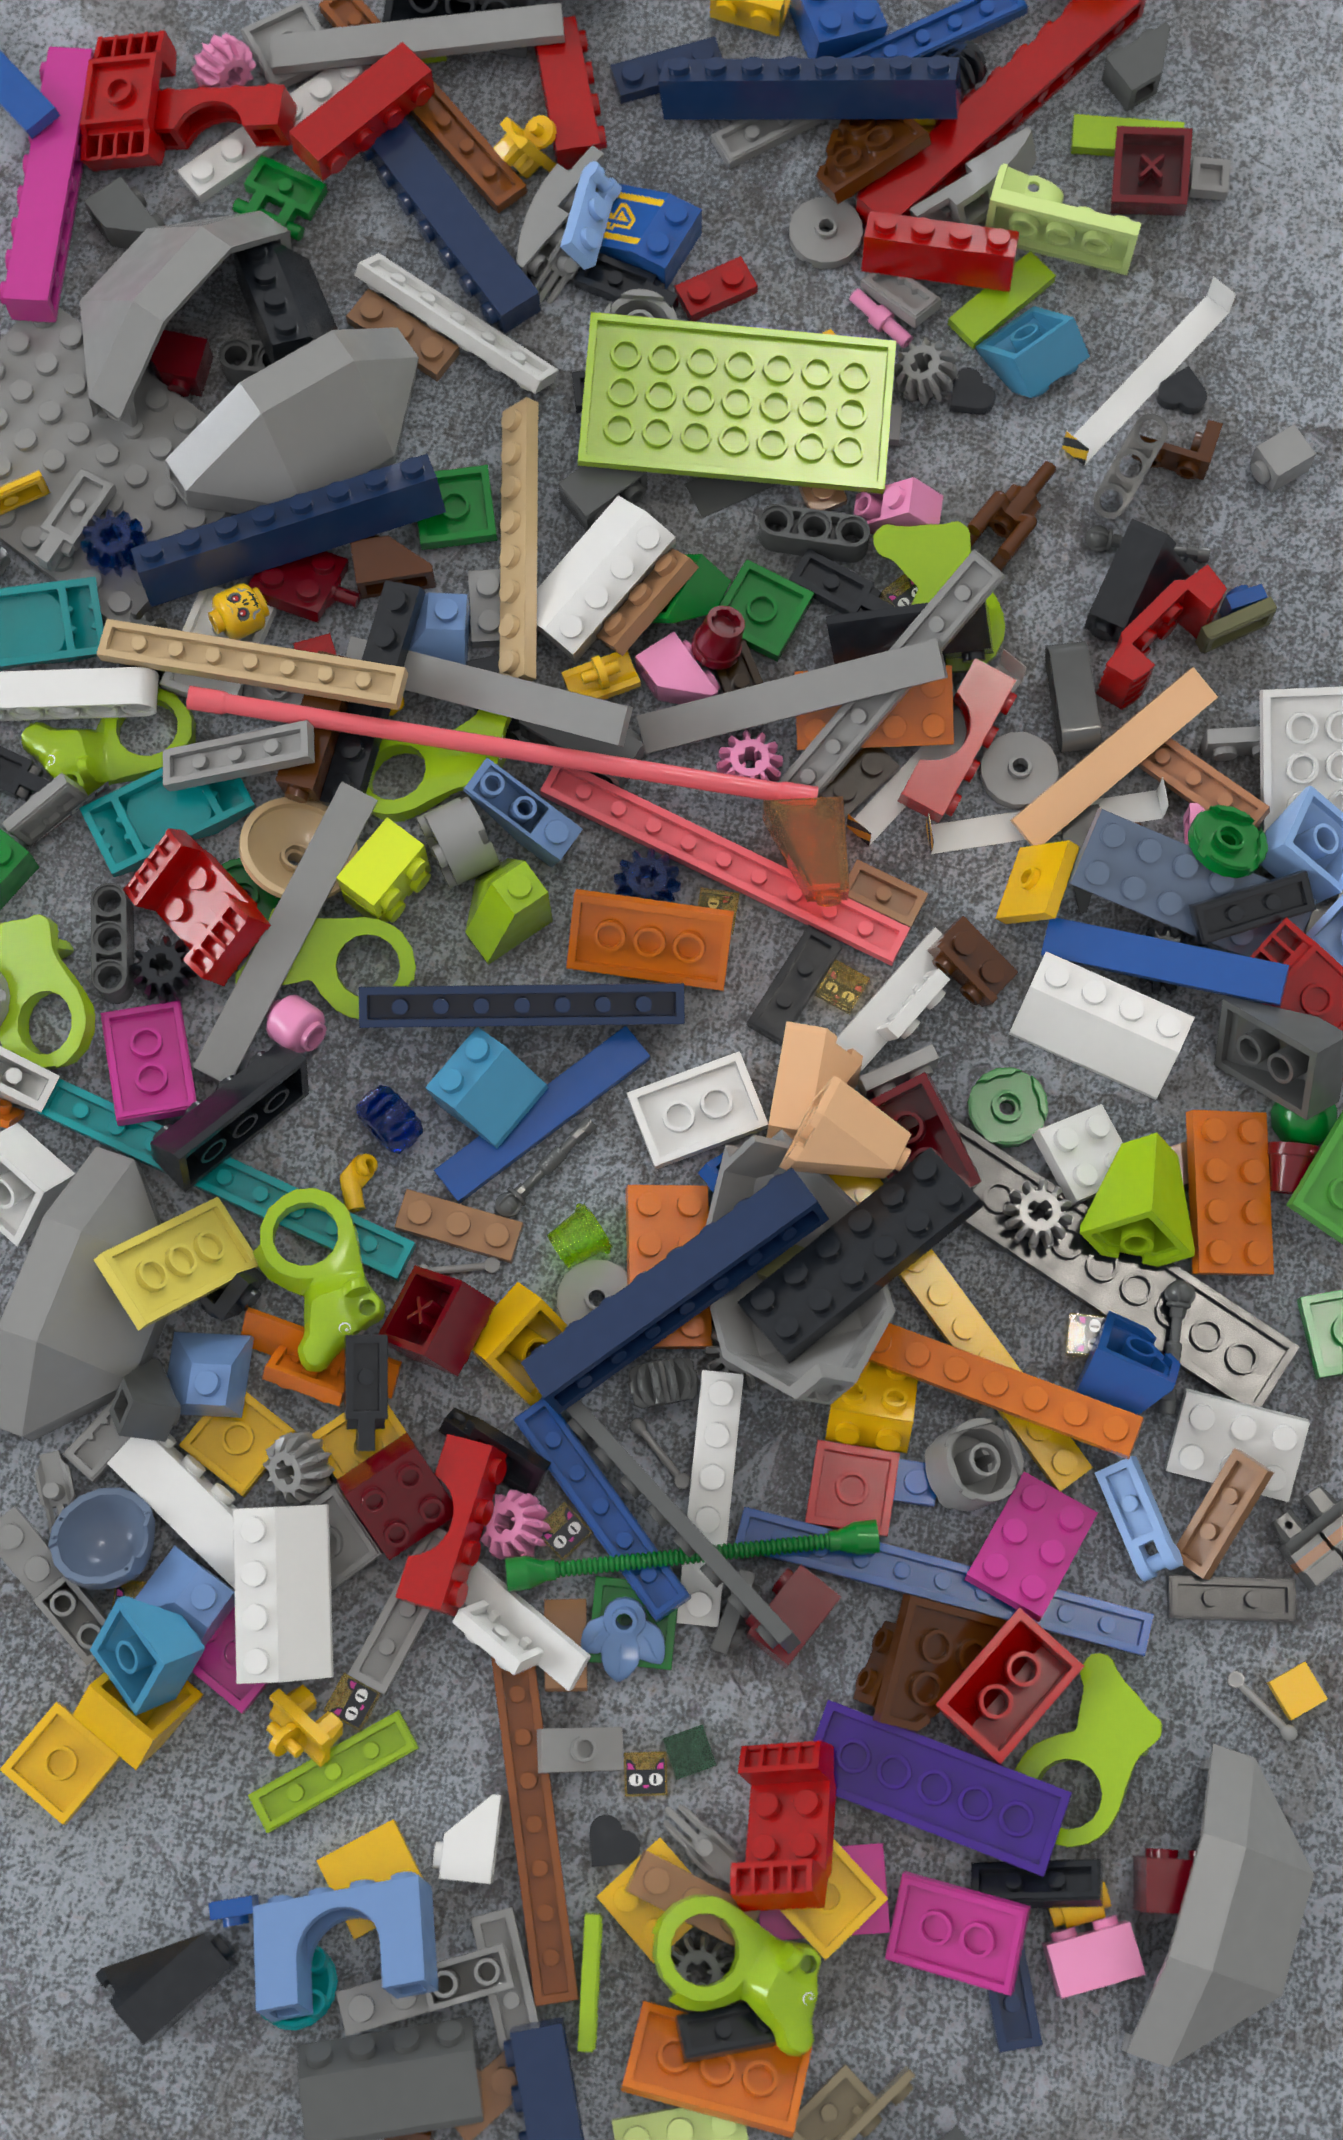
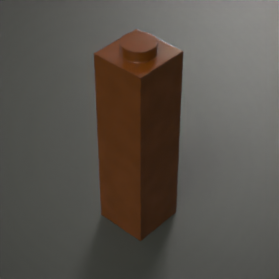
M318 650V653H320V654H326V655H333V656L344 657V656H340V655H336V654H331V653H327V652H323V651H319V650ZM304 694L300 705L346 713L349 702ZM314 728L315 762L278 770L275 780L286 798L298 803H307L308 799L320 802L319 800L340 732Z

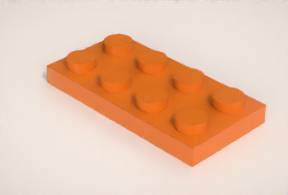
M946 665L948 678L912 687L861 748L954 745L952 665ZM796 671L794 673L796 675L808 671ZM842 705L796 716L797 750H805Z
M576 889L573 898L566 968L665 983H684L685 986L724 991L734 911Z
M1190 1110L1186 1112L1190 1225L1195 1248V1256L1192 1257V1274L1274 1275L1267 1113Z
M627 1185V1285L632 1283L638 1274L650 1270L665 1259L670 1251L683 1246L693 1239L706 1226L709 1214L708 1186ZM707 1307L651 1349H705L707 1346H712L710 1307Z
M643 2001L621 2087L622 2092L782 2136L793 2137L812 2047L800 2057L789 2056L776 2045L684 2063L675 2018L677 2015L686 2014L687 2012Z

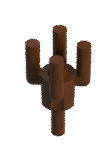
M1045 461L1025 486L1012 484L1005 493L1003 491L994 492L967 525L970 532L971 547L988 527H991L998 536L1006 539L999 547L998 552L990 560L1000 571L1004 569L1037 525L1035 516L1040 511L1041 505L1036 496L1057 470L1055 465L1049 461Z

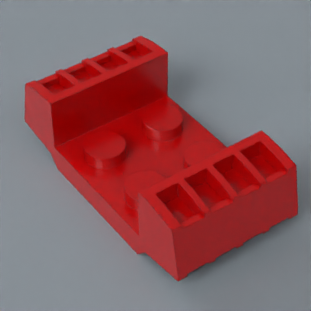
M165 30L98 37L94 56L88 62L80 118L82 133L80 161L92 171L162 166L166 144L153 129L160 78L175 77L177 51Z
M1208 564L1187 580H1174L1121 632L1114 654L1105 665L1106 669L1103 671L1104 675L1100 679L1101 682L1098 685L1099 688L1095 693L1096 695L1121 710L1132 705L1144 694L1155 664L1147 658L1151 651L1149 646L1157 638L1161 641L1166 639L1178 623L1197 639L1201 627L1214 620V616L1227 588Z
M168 828L165 835L156 844L153 851L144 860V863L135 872L129 883L123 888L127 897L136 907L156 911L174 933L184 941V944L190 949L183 959L185 963L202 979L221 986L226 985L230 976L238 969L243 959L249 955L248 953L253 946L259 942L266 929L268 930L271 926L249 894L217 859L203 849L185 830Z
M1286 917L1250 957L1289 965L1290 969L1281 1007L1278 1008L1317 1016L1343 1031V966Z
M822 1740L741 1746L738 1774L751 1785L746 1858L745 1862L731 1863V1897L743 1912L825 1908L828 1878L832 1874L837 1789L834 1779V1746Z

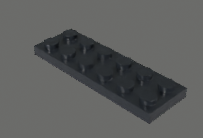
M929 1147L737 1303L785 1360L791 1363L984 1206L982 1200Z

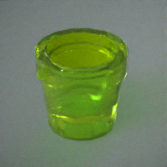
M578 1203L575 1212L547 1234L549 1241L568 1269L601 1252L602 1254H609L613 1247L605 1231L585 1203Z

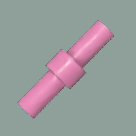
M859 288L851 294L849 300L869 317L868 323L878 332L884 331L902 348H906L909 345V342L913 340V336L893 319L894 314L883 304L878 306Z

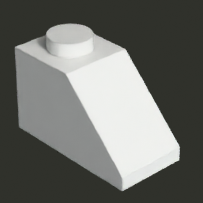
M0 1046V1098L41 1113L60 1076Z
M492 1794L444 1834L443 1842L436 1841L433 1868L440 1869L439 1879L483 1884L493 1883L504 1795Z

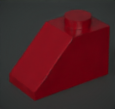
M163 330L149 364L159 380L168 386L167 389L169 391L176 392L181 397L189 395L202 397L214 357L208 339Z

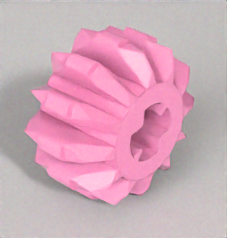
M227 33L221 37L213 35L209 44L202 43L203 50L201 53L194 55L197 63L192 67L191 71L195 75V82L198 84V87L222 88L233 85L244 86L247 81L254 79L251 71L256 66L252 58L253 53L245 43Z
M746 729L743 732L742 741L731 735L728 738L729 747H721L719 749V757L722 760L717 762L716 769L718 773L778 782L781 778V772L778 768L783 765V757L775 754L778 750L776 742L765 744L766 735L763 732L757 735L755 740L750 739L751 734ZM752 760L755 768H746L745 761Z
M509 1490L507 1496L502 1494L495 1495L492 1518L487 1525H484L483 1530L486 1532L480 1539L484 1546L490 1548L489 1552L492 1556L500 1560L517 1556L535 1558L534 1547L536 1545L539 1547L546 1546L541 1537L544 1532L551 1530L549 1524L544 1522L549 1512L545 1507L539 1505L540 1501L537 1497L529 1493L524 1494L518 1490Z

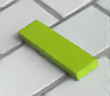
M398 1710L330 1748V1760L323 1766L319 1767L311 1759L248 1794V1797L268 1834L418 1750L419 1746L401 1711Z

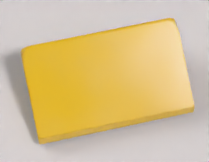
M39 469L0 486V515L50 493Z

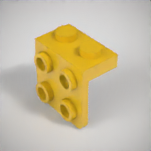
M710 0V18L779 37L789 11L790 0Z
M867 1362L857 1382L830 1405L825 1440L877 1448L884 1451L907 1453L914 1421L918 1380Z

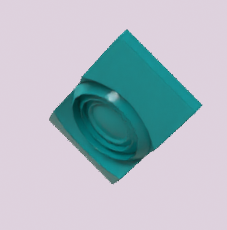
M96 576L0 588V671L21 666L66 663L98 657L97 650L104 627Z
M162 767L79 809L113 877L137 871L153 851L156 844L165 835L168 828L185 830L194 840L218 834L255 809L256 806L241 778L170 792L163 786Z

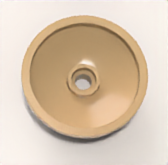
M282 797L260 805L248 816L239 838V854L246 872L258 886L278 898L282 897L297 868V865H293L289 861H295L299 864L328 806L308 799L307 803H298ZM357 843L353 848L345 866L358 852ZM337 881L328 898L341 891Z

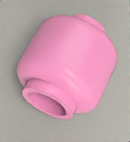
M289 995L274 1001L266 1015V1031L268 1036L282 1047L295 1052L313 1051L321 1044L325 1037L326 1026L323 1012L299 995Z

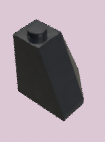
M1131 519L1089 611L1084 629L1089 630L1099 640L1118 643L1121 632L1174 580H1187L1195 574L1197 565L1190 557L1181 559L1174 551L1177 543L1167 533Z
M206 1932L101 1968L95 1975L104 1988L111 1984L114 1993L109 2001L114 2011L139 2041L145 2045L161 2038L229 1974L238 1963L232 1957L236 1950L221 1933L214 1936L211 1932Z

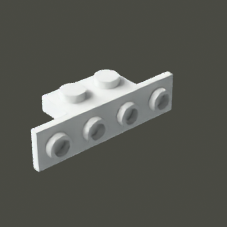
M936 927L928 933L837 1037L836 1043L847 1051L853 1048L863 1056L861 1071L888 1041L898 1039L899 1037L906 1039L920 1024V1021L917 1019L919 1014L925 1008L929 1010L934 1008L945 996L946 992L942 988L950 978L933 965L932 960L934 957L927 951L942 935Z
M477 1561L471 1567L467 1579L468 1594L465 1604L468 1606L458 1610L452 1623L464 1632L470 1642L479 1645L491 1655L502 1669L516 1675L538 1665L567 1691L572 1690L591 1655L515 1591L508 1592L507 1585Z

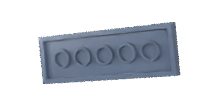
M1098 808L1073 866L1068 884L1197 937L1189 905L1266 882L1269 879L1255 873L1241 878L1221 876L1208 870L1200 863L1189 845ZM1312 911L1288 919L1304 932ZM1282 921L1210 943L1235 954L1250 957Z

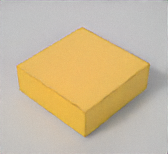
M1306 1662L1296 1665L1267 1682L1289 1721L1328 1700Z

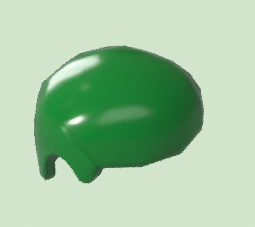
M1277 1102L1274 1103L1270 1111L1271 1127L1282 1142L1318 1146L1325 1141L1338 1119V1109L1335 1104L1308 1120H1305Z

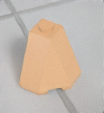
M786 1021L767 1138H772L783 1129L793 1140L814 1097L833 1076L840 1078L855 1089L859 1081L863 1056L853 1048L847 1051L836 1043L837 1036L827 1028Z
M833 1076L814 1097L779 1167L786 1171L792 1167L796 1172L884 1179L894 1169L900 1171L906 1163L911 1149L906 1147L911 1133L843 1080Z

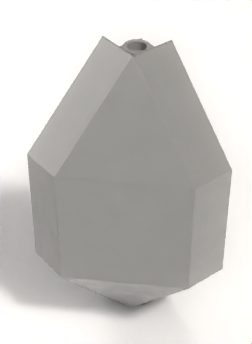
M262 211L147 228L80 300L88 394L93 417L103 409L114 421L120 422L122 420L133 428L138 423L133 396L168 321L229 254L272 241H277L291 249L290 230Z
M398 327L331 330L239 382L165 459L166 476L187 506L240 514L261 505H268L293 497L299 493L330 485L336 481H343L374 469L393 465L396 462L411 401L419 357Z
M783 1129L772 1138L753 1134L741 1147L725 1145L706 1225L718 1221L733 1210L738 1202L750 1198L765 1187L774 1176L786 1172V1170L779 1166L793 1140ZM796 1172L829 1218L827 1222L800 1240L796 1245L806 1247L857 1206L827 1174ZM757 1272L709 1306L723 1359L797 1400L826 1405L832 1404L857 1382L895 1313L888 1285H886L791 1363H788L737 1303L764 1281L758 1278Z
M96 1146L42 1217L0 1320V1429L16 1434L32 1442L110 1403L115 1398L123 1377L152 1358L168 1316L138 1331L94 1262V1259L102 1252L162 1224L143 1170L132 1158Z
M1214 1743L1209 1760L1201 1761L1199 1767L1200 1770L1208 1772L1201 1837L1169 1952L1134 2033L1125 2032L1121 2050L1166 2067L1176 2064L1282 1996L1314 1878V1873L1256 1758Z

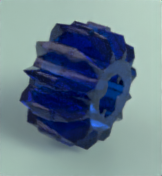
M107 509L106 518L100 519L98 516L93 515L92 521L95 526H83V534L86 539L81 541V548L83 553L87 554L86 560L88 564L93 568L98 566L100 573L105 576L114 569L116 575L122 577L123 568L127 566L129 569L136 571L131 548L148 542L146 533L142 532L141 522L136 518L131 520L129 513L124 510L117 517H115L110 509Z
M652 848L647 851V857L642 858L641 854L634 850L632 852L633 863L624 859L620 861L619 865L622 872L614 874V883L619 885L615 891L616 895L675 903V897L672 893L681 890V882L675 879L679 875V869L677 866H668L670 857L667 854L662 855L656 860L655 850ZM648 877L650 882L654 879V886L646 888L645 883L641 885V879Z
M379 1085L362 1097L363 1100L356 1105L358 1118L364 1123V1126L370 1131L372 1136L390 1152L400 1154L403 1150L409 1149L416 1143V1139L423 1134L422 1123L416 1116V1113L391 1087Z

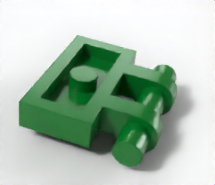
M261 154L244 182L245 191L253 195L251 200L247 202L237 198L232 209L237 214L262 211L290 230V237L292 239L300 241L304 235L305 228L294 223V220L297 216L311 221L327 195L328 189L325 183ZM268 202L282 208L279 215L265 210Z

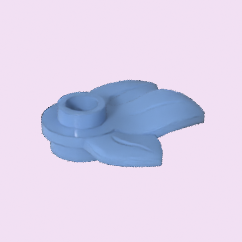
M619 1597L614 1599L607 1605L604 1615L589 1621L582 1632L581 1648L587 1653H601L604 1669L614 1681L620 1682L629 1677L637 1667L639 1659L654 1664H661L664 1660L665 1642L661 1629L646 1620L643 1606L633 1598ZM620 1614H628L632 1618V1623L623 1626L617 1622L616 1618Z

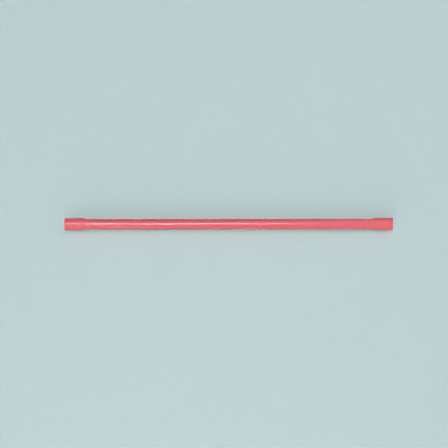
M190 686L187 693L186 708L188 710L219 715L232 714L288 724L308 720L314 728L767 800L777 802L780 805L815 810L819 788L817 786L786 781H767L233 695L225 691Z

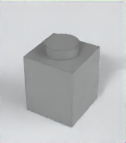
M1294 424L1256 447L1250 461L1251 471L1254 478L1260 484H1265L1270 493H1273L1308 472L1316 453Z

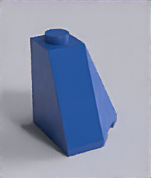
M1108 1311L1073 1391L1139 1415L1173 1390L1181 1364L1171 1353H1167L1164 1356L1154 1346L1157 1338L1147 1327Z

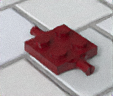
M327 551L256 573L248 585L252 589L257 587L260 590L268 606L319 623L325 610L336 601L357 609L362 597L360 592L341 587V582L349 569V559Z

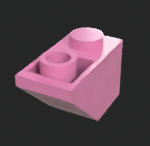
M912 477L885 485L883 494L867 492L856 494L853 515L860 516L867 521L870 527V534H875L882 525L886 524L895 526L940 524L943 495Z
M672 632L635 656L637 673L658 701L684 704L718 695L720 686L714 675L709 670L703 671L691 650V644L687 640L682 642L675 632Z

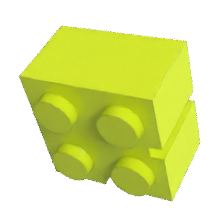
M387 817L338 874L336 879L347 904L367 918L393 923L401 916L406 907L403 900L410 896L413 891L418 893L426 886L431 877L429 873L431 867L425 845Z

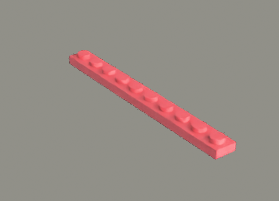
M553 766L540 789L542 797L797 921L810 925L822 933L890 966L893 965L909 934L910 927L589 772Z

